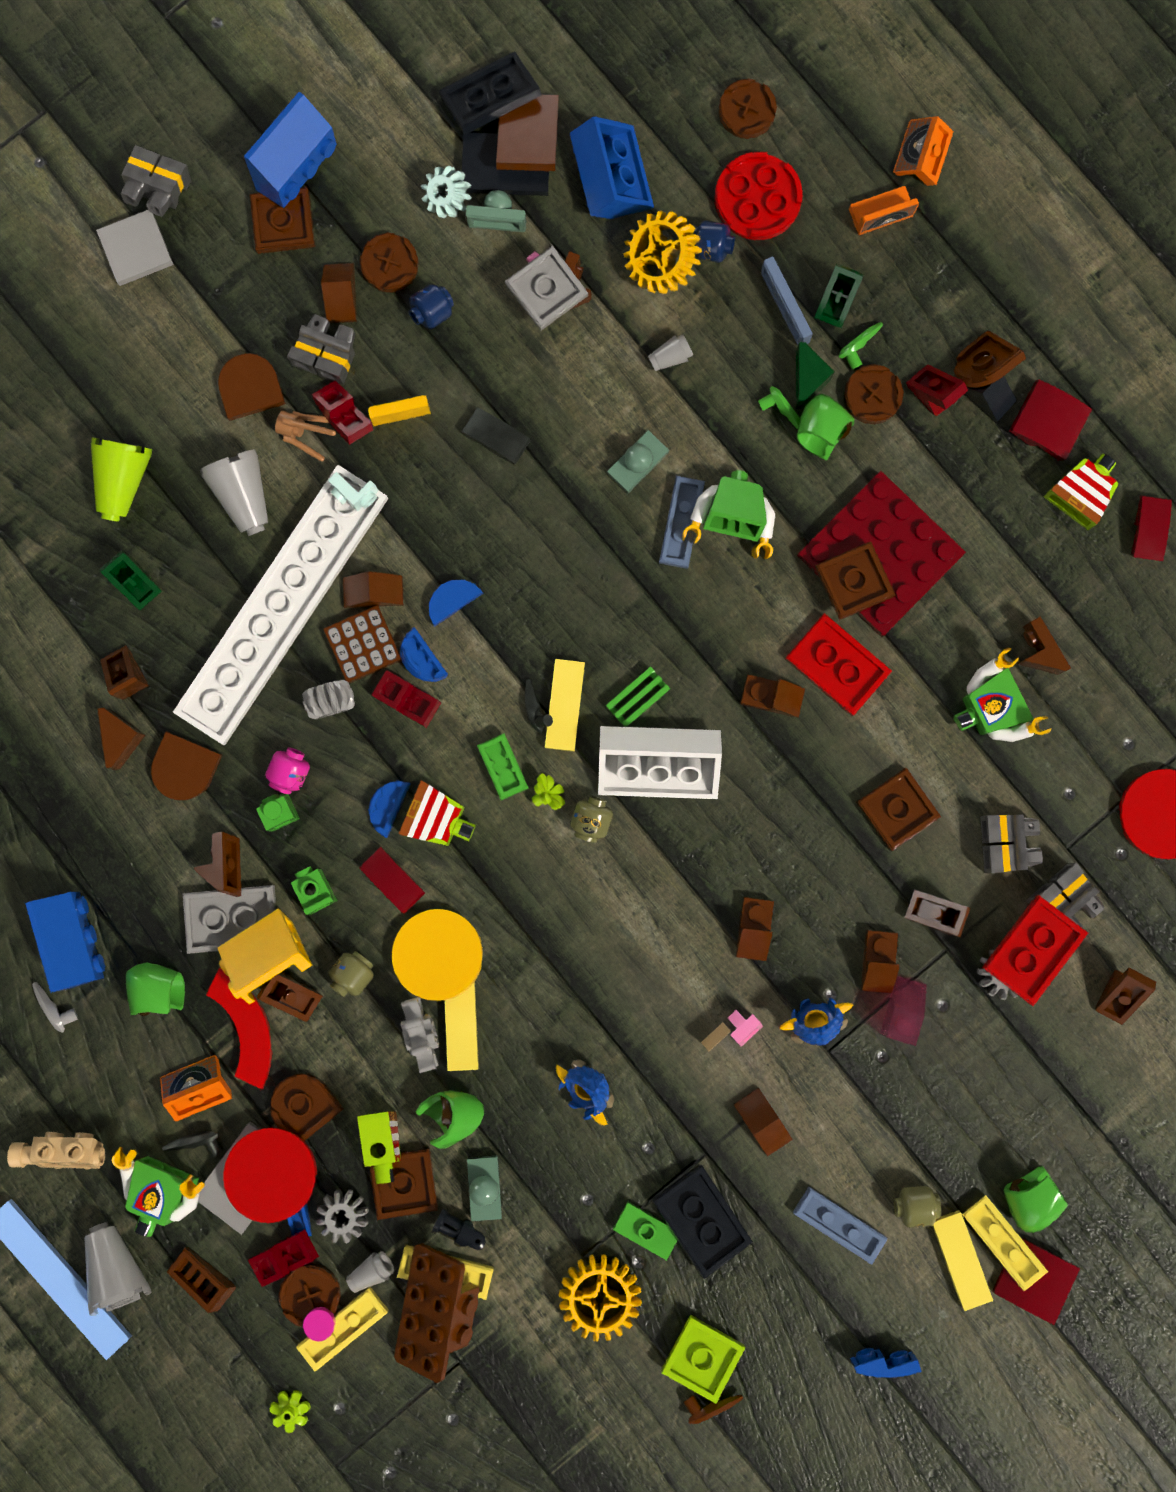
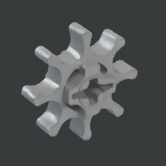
M420 997L401 1002L406 1018L405 1021H401V1028L407 1051L410 1052V1055L416 1056L420 1073L436 1069L439 1064L434 1049L439 1048V1042L433 1019H431L430 1014H424Z

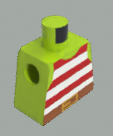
M1101 454L1095 463L1084 458L1044 495V498L1085 529L1090 530L1100 521L1118 486L1117 480L1109 475L1116 465L1115 460L1106 454Z
M420 781L399 834L449 846L453 835L470 841L476 825L461 819L465 807L429 784Z
M396 1112L357 1116L364 1166H374L376 1184L395 1182L392 1163L401 1161ZM380 1143L383 1144L386 1149L385 1155L383 1157L380 1156L377 1152V1148Z

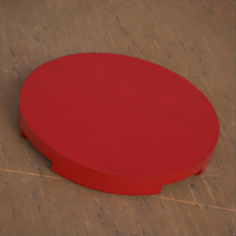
M767 152L743 154L726 165L717 181L715 189L717 213L721 221L727 224L730 230L738 236L750 240H766L776 237L785 232L798 216L803 197L801 181L789 163H785L777 157L767 155Z
M1159 769L1150 771L1134 779L1121 797L1119 810L1123 834L1128 842L1144 855L1157 859H1176V770Z
M273 1127L259 1129L241 1138L230 1151L223 1172L225 1192L233 1207L246 1218L261 1223L280 1222L298 1213L310 1200L315 1187L317 1166L310 1147L297 1134Z

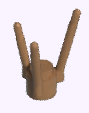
M282 410L276 420L275 432L284 435V442L293 444L319 461H324V456L297 440L296 436L301 437L304 429L335 436V430L305 423V421L329 423L326 417L302 414L296 411L289 413Z

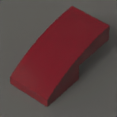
M336 380L312 394V399L320 411L349 445L373 431L372 422L354 405L353 397Z
M1141 495L1134 523L1137 529L1131 551L1132 557L1163 561L1170 527L1171 499Z
M388 670L385 671L371 695L425 728L428 727L441 705V702L436 698L414 687Z
M382 847L359 867L403 914L425 894L424 890Z
M304 1229L248 1259V1262L261 1287H264L285 1277L291 1271L313 1262L319 1255Z

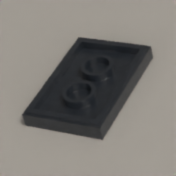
M514 51L439 90V94L459 128L466 135L541 96V91Z
M463 134L462 172L465 174L463 181L469 182L471 185L465 191L466 193L489 194L491 191L501 190L508 195L548 196L549 171L497 170L498 134Z
M701 1164L651 1199V1202L703 1279H706L753 1243Z

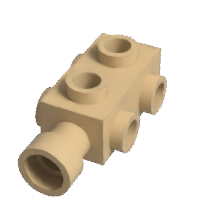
M46 1132L45 1137H33L32 1146H29L26 1142L11 1143L7 1160L10 1167L24 1168L26 1165H37L42 1168L100 1169V1166L105 1161V1149L103 1144L94 1139V1135L90 1133H75L74 1137H64L62 1133Z

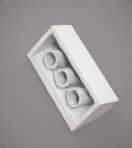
M600 726L598 795L718 799L722 759L721 730Z

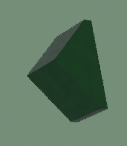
M836 263L814 318L842 328L864 274Z
M799 342L796 349L795 409L803 408L809 400L831 381L835 372L806 342Z
M122 550L99 569L139 611L162 592L135 559Z

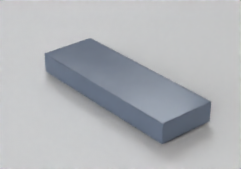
M772 256L764 260L760 273L797 345L799 342L809 344L813 333Z
M676 476L659 564L688 569L695 532L687 531L684 541L682 533L692 523L690 517L698 497L703 493L705 481Z
M808 1186L793 1211L796 1216L871 1265L888 1239L885 1235L810 1186Z

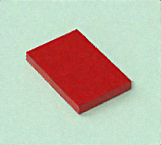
M825 613L785 658L786 661L852 717L892 672L891 669Z
M1036 895L982 968L1030 1006H1034L1088 935V932L1040 895Z

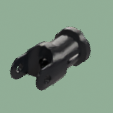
M443 1207L431 1230L433 1234L438 1232L453 1240L454 1245L457 1247L469 1246L475 1250H480L486 1243L485 1236L475 1230L470 1220L466 1219L463 1221L448 1213V1209ZM444 1223H446V1224H448V1225H450V1226L456 1228L457 1230L452 1229L451 1227L445 1225ZM479 1239L481 1242L476 1243L475 1240Z

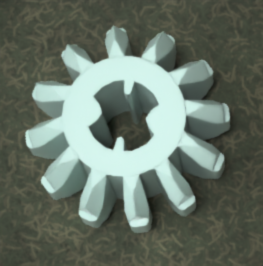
M438 166L435 167V174H426L429 183L428 185L423 184L421 187L427 191V194L421 199L423 202L429 203L427 210L432 213L437 212L438 217L445 218L447 215L454 218L458 216V210H466L463 201L464 199H471V196L465 192L471 185L469 182L463 181L465 178L463 172H456V169L452 166H447L445 169Z

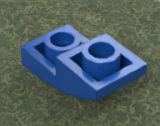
M866 1348L858 1351L855 1357L850 1358L856 1373L866 1376L890 1378L922 1372L918 1359L912 1351L908 1353L906 1350L892 1353L889 1359L885 1360L879 1349Z

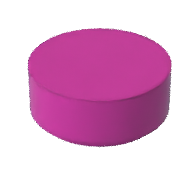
M317 1307L312 1309L305 1317L303 1329L309 1339L324 1341L334 1331L336 1320L329 1309Z

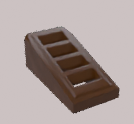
M188 1247L184 1248L167 1270V1273L208 1314L218 1311L236 1289V1286ZM190 1261L193 1265L185 1275L182 1274L181 1271ZM199 1270L201 1274L195 1282H192V1277ZM208 1279L210 1283L205 1290H202L201 1286ZM217 1288L218 1291L212 1298L210 1295Z

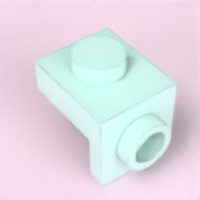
M337 472L328 480L333 487L330 491L331 494L342 505L347 501L357 512L362 507L364 509L368 508L377 498L375 494L378 492V489L371 480L359 492Z

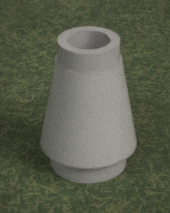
M684 334L678 337L674 335L652 354L648 355L656 372L660 369L688 362V358L693 356V353Z
M382 1251L379 1253L374 1252L346 1277L349 1288L356 1293L389 1280V1276L394 1273V1267L386 1253Z

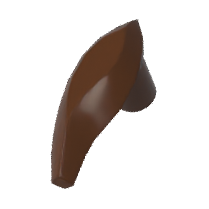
M694 1395L684 1401L685 1406L692 1415L689 1418V1423L699 1424L730 1409L740 1402L743 1397L742 1395L732 1396L717 1403L711 1402L701 1408Z

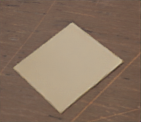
M722 1022L701 1043L709 1052L731 1030Z

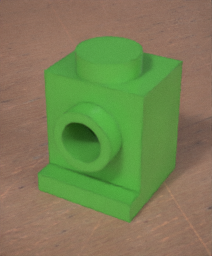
M283 793L281 795L274 794L262 800L260 807L256 808L266 831L274 832L300 819L289 794Z
M310 866L295 874L297 880L291 882V885L304 909L305 915H312L337 902L322 869L313 871ZM310 883L316 887L313 895H309L306 892V887Z

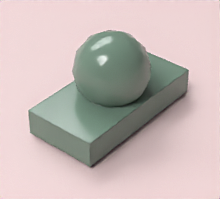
M491 191L485 197L483 206L467 205L466 219L470 228L526 232L525 210L512 209V200L504 191Z
M648 430L634 445L626 450L625 454L607 471V474L629 494L669 453V449Z
M498 1155L467 1158L471 1221L502 1219Z

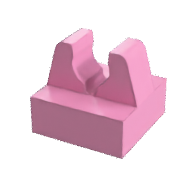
M735 1010L727 1017L737 1028L730 1035L741 1047L763 1027L753 1014L745 1020Z

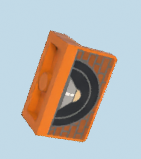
M939 116L910 120L893 172L897 176L915 174L927 186L937 185L954 131Z
M902 186L850 204L849 211L858 235H862L913 217L919 202L917 198L910 200L906 187Z
M216 1055L173 1071L160 1078L162 1105L175 1122L232 1099L231 1089L221 1076L220 1063Z

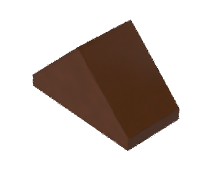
M354 263L324 265L321 287L326 319L329 320V323L357 322Z
M367 571L344 577V608L374 607L376 605L379 607L404 606L403 576Z
M127 646L100 659L107 690L111 696L124 700L149 686Z
M98 708L105 766L112 770L121 769L145 737V734L113 711L106 708Z
M759 1088L733 1104L767 1157L793 1140Z

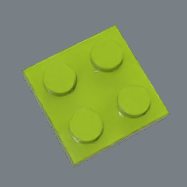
M690 1315L661 1372L710 1401L717 1403L745 1350V1345Z

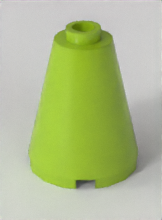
M92 437L91 455L96 512L102 513V519L119 522L120 516L126 517L151 458L152 449L145 448L144 453H141L142 447L110 440H102L101 445H99L100 439Z

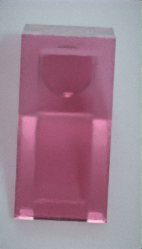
M897 976L880 1032L881 1035L916 1046L925 1015L926 984Z

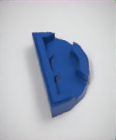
M451 580L441 584L434 591L429 602V616L434 627L481 596L483 592L474 583L466 580Z
M413 627L405 635L400 646V658L405 668L414 677L423 681L436 682L445 679L448 676L447 672L416 628Z
M403 781L387 783L378 788L370 800L368 812L371 823L375 830L385 838H388L411 783Z

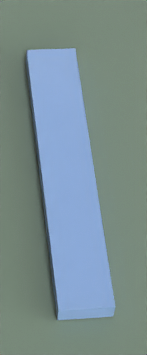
M12 1199L7 1201L0 1208V1240L107 1360L132 1335L112 1312H106L105 1308H97L98 1315H89L87 1284Z

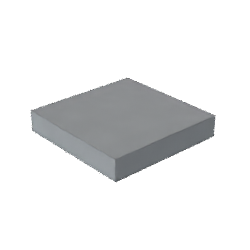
M149 210L96 230L119 286L174 265L156 218Z
M553 246L505 280L507 287L540 331L588 297L586 289Z

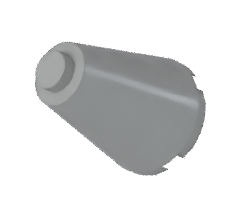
M255 449L238 453V456L221 459L200 470L202 478L240 533L246 531L248 536L264 531L263 525L268 523L259 460Z
M106 1222L89 1228L90 1234L84 1237L89 1315H98L97 1308H105L106 1312L133 1303L141 1299L139 1293L142 1291L146 1295L151 1294L152 1292L147 1280L116 1227H108Z

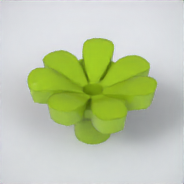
M541 773L537 777L538 783L534 786V791L537 794L532 796V802L537 807L542 804H548L553 810L560 809L561 806L565 805L564 798L559 796L564 793L561 784L554 786V779L549 775L545 776L544 773Z
M294 1390L291 1397L288 1396L287 1392L282 1391L277 1395L279 1403L272 1402L270 1404V1412L276 1415L272 1420L273 1425L277 1428L282 1426V1424L285 1425L287 1433L295 1431V1424L304 1426L308 1421V1417L304 1413L310 1410V1403L308 1401L300 1402L302 1393L299 1390Z

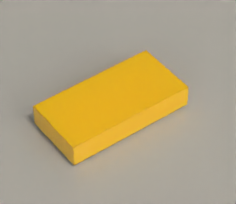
M424 395L368 408L373 426L431 414L427 397Z

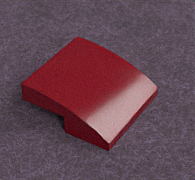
M1035 380L1009 431L1029 446H1039L1058 461H1064L1067 459L1092 409L1063 390L1042 380Z
M1020 1237L1048 1273L1027 1290L1023 1291L1003 1267L992 1292L1023 1310L1055 1325L1080 1268Z

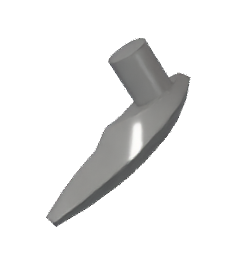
M37 982L32 984L38 1003L57 1031L63 1033L65 1030L64 1025L78 1020V1015L74 1008L60 1014L56 1004L50 1000Z

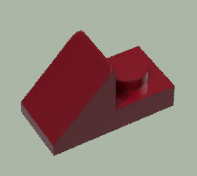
M928 364L906 382L908 388L935 416L948 409L968 391L964 381Z

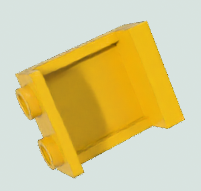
M279 908L217 947L222 959L219 961V965L231 981L228 983L231 993L237 999L241 997L249 1005L255 1001L251 991L294 964L301 972L312 966L293 922Z

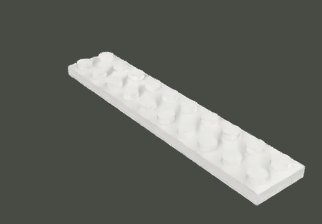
M339 465L336 466L328 478L329 480L337 472L357 492L367 484ZM328 480L326 481L174 709V714L222 745H226L387 502L388 497L379 490L375 494L377 496L375 501L368 508L364 509L362 507L357 512L347 501L342 505L331 494L330 491L333 487Z

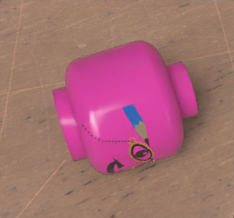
M290 747L287 748V751H276L265 773L266 778L270 782L269 786L284 794H291L292 791L300 790L310 769L309 763L303 759L305 754Z

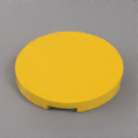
M433 909L413 916L399 930L392 948V964L398 980L409 992L426 1000L441 1001L461 995L472 986L482 967L483 951L478 932L468 920L449 910Z

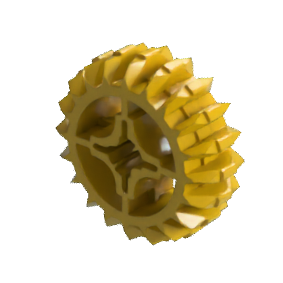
M658 211L656 217L651 213L647 214V223L643 220H638V231L634 229L629 230L633 236L632 241H624L625 245L630 247V251L623 253L625 258L630 259L625 265L627 270L632 271L629 277L632 280H638L637 285L640 288L645 289L647 287L648 291L652 293L658 290L659 293L666 294L668 288L674 292L678 291V283L684 286L688 284L685 277L687 274L690 276L696 275L694 270L691 269L693 264H701L700 260L695 258V254L701 253L702 250L700 247L694 246L700 240V237L693 234L695 227L692 224H687L685 217H678L674 212L670 211L666 215V212ZM673 229L679 239L675 241L672 239L667 240V237L663 236L662 230ZM647 265H657L658 269L662 270L663 275L653 276L647 269Z
M602 1254L601 1263H596L595 1256L590 1255V1265L586 1266L585 1262L580 1259L578 1260L580 1271L573 1267L568 1269V1273L573 1279L563 1277L562 1285L568 1289L559 1290V1297L566 1299L559 1303L560 1310H569L563 1316L565 1322L575 1319L571 1325L572 1331L575 1332L580 1327H583L581 1337L586 1338L589 1331L593 1332L594 1341L599 1340V1333H605V1339L609 1341L611 1340L612 1330L619 1337L623 1335L621 1324L629 1329L632 1327V1322L627 1316L638 1318L639 1312L634 1307L641 1306L642 1300L635 1295L641 1293V1287L639 1285H632L637 1280L636 1274H630L625 1277L629 1271L627 1264L617 1269L619 1264L618 1258L614 1257L610 1265L607 1264V1255ZM597 1275L596 1283L593 1286L577 1290L583 1280ZM607 1276L616 1279L623 1287L626 1295H620L618 1291L611 1290L607 1285ZM603 1284L604 1298L600 1305V1311H598V1303L595 1297L600 1292V1285ZM575 1300L582 1301V1304L592 1308L594 1312L593 1319L588 1318L579 1310ZM618 1305H623L618 1314L610 1319L603 1320L604 1313L608 1309L618 1308Z

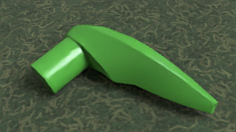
M879 322L862 332L841 349L838 357L842 359L846 357L852 370L861 366L862 362L856 351L866 345L867 341L880 330L883 323Z
M771 386V394L758 400L762 410L764 411L776 404L781 414L787 417L792 425L798 429L800 424L799 416L780 390Z

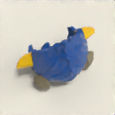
M829 998L828 1004L810 1003V999H805L800 1004V1011L797 1013L795 1009L792 1010L791 1019L783 1023L779 1028L780 1030H793L791 1040L795 1043L802 1044L804 1041L811 1045H826L847 1026L848 1020L846 1017H843V1013L850 1010L853 1004H837L832 998Z
M581 1059L573 1060L572 1068L567 1071L561 1066L556 1065V1072L561 1080L558 1089L560 1091L566 1085L572 1097V1101L568 1105L573 1109H586L584 1112L585 1116L583 1117L584 1120L593 1118L600 1125H607L603 1111L605 1108H612L614 1097L613 1093L609 1092V1085L604 1074L587 1067L586 1062Z

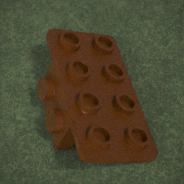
M420 1243L415 1245L413 1249L394 1358L405 1367L439 1383L445 1379L449 1354L468 1346L472 1338L473 1319L478 1307L479 1286L471 1282L462 1285L465 1265L461 1261Z

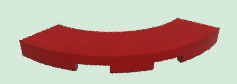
M219 967L206 996L215 1000L227 1011L237 1029L240 1042V1058L234 1077L259 1089H263L272 1061L271 1029L267 1016L253 993L255 1001L250 1005L241 997L239 999L234 997L228 987V983L231 982L230 978Z

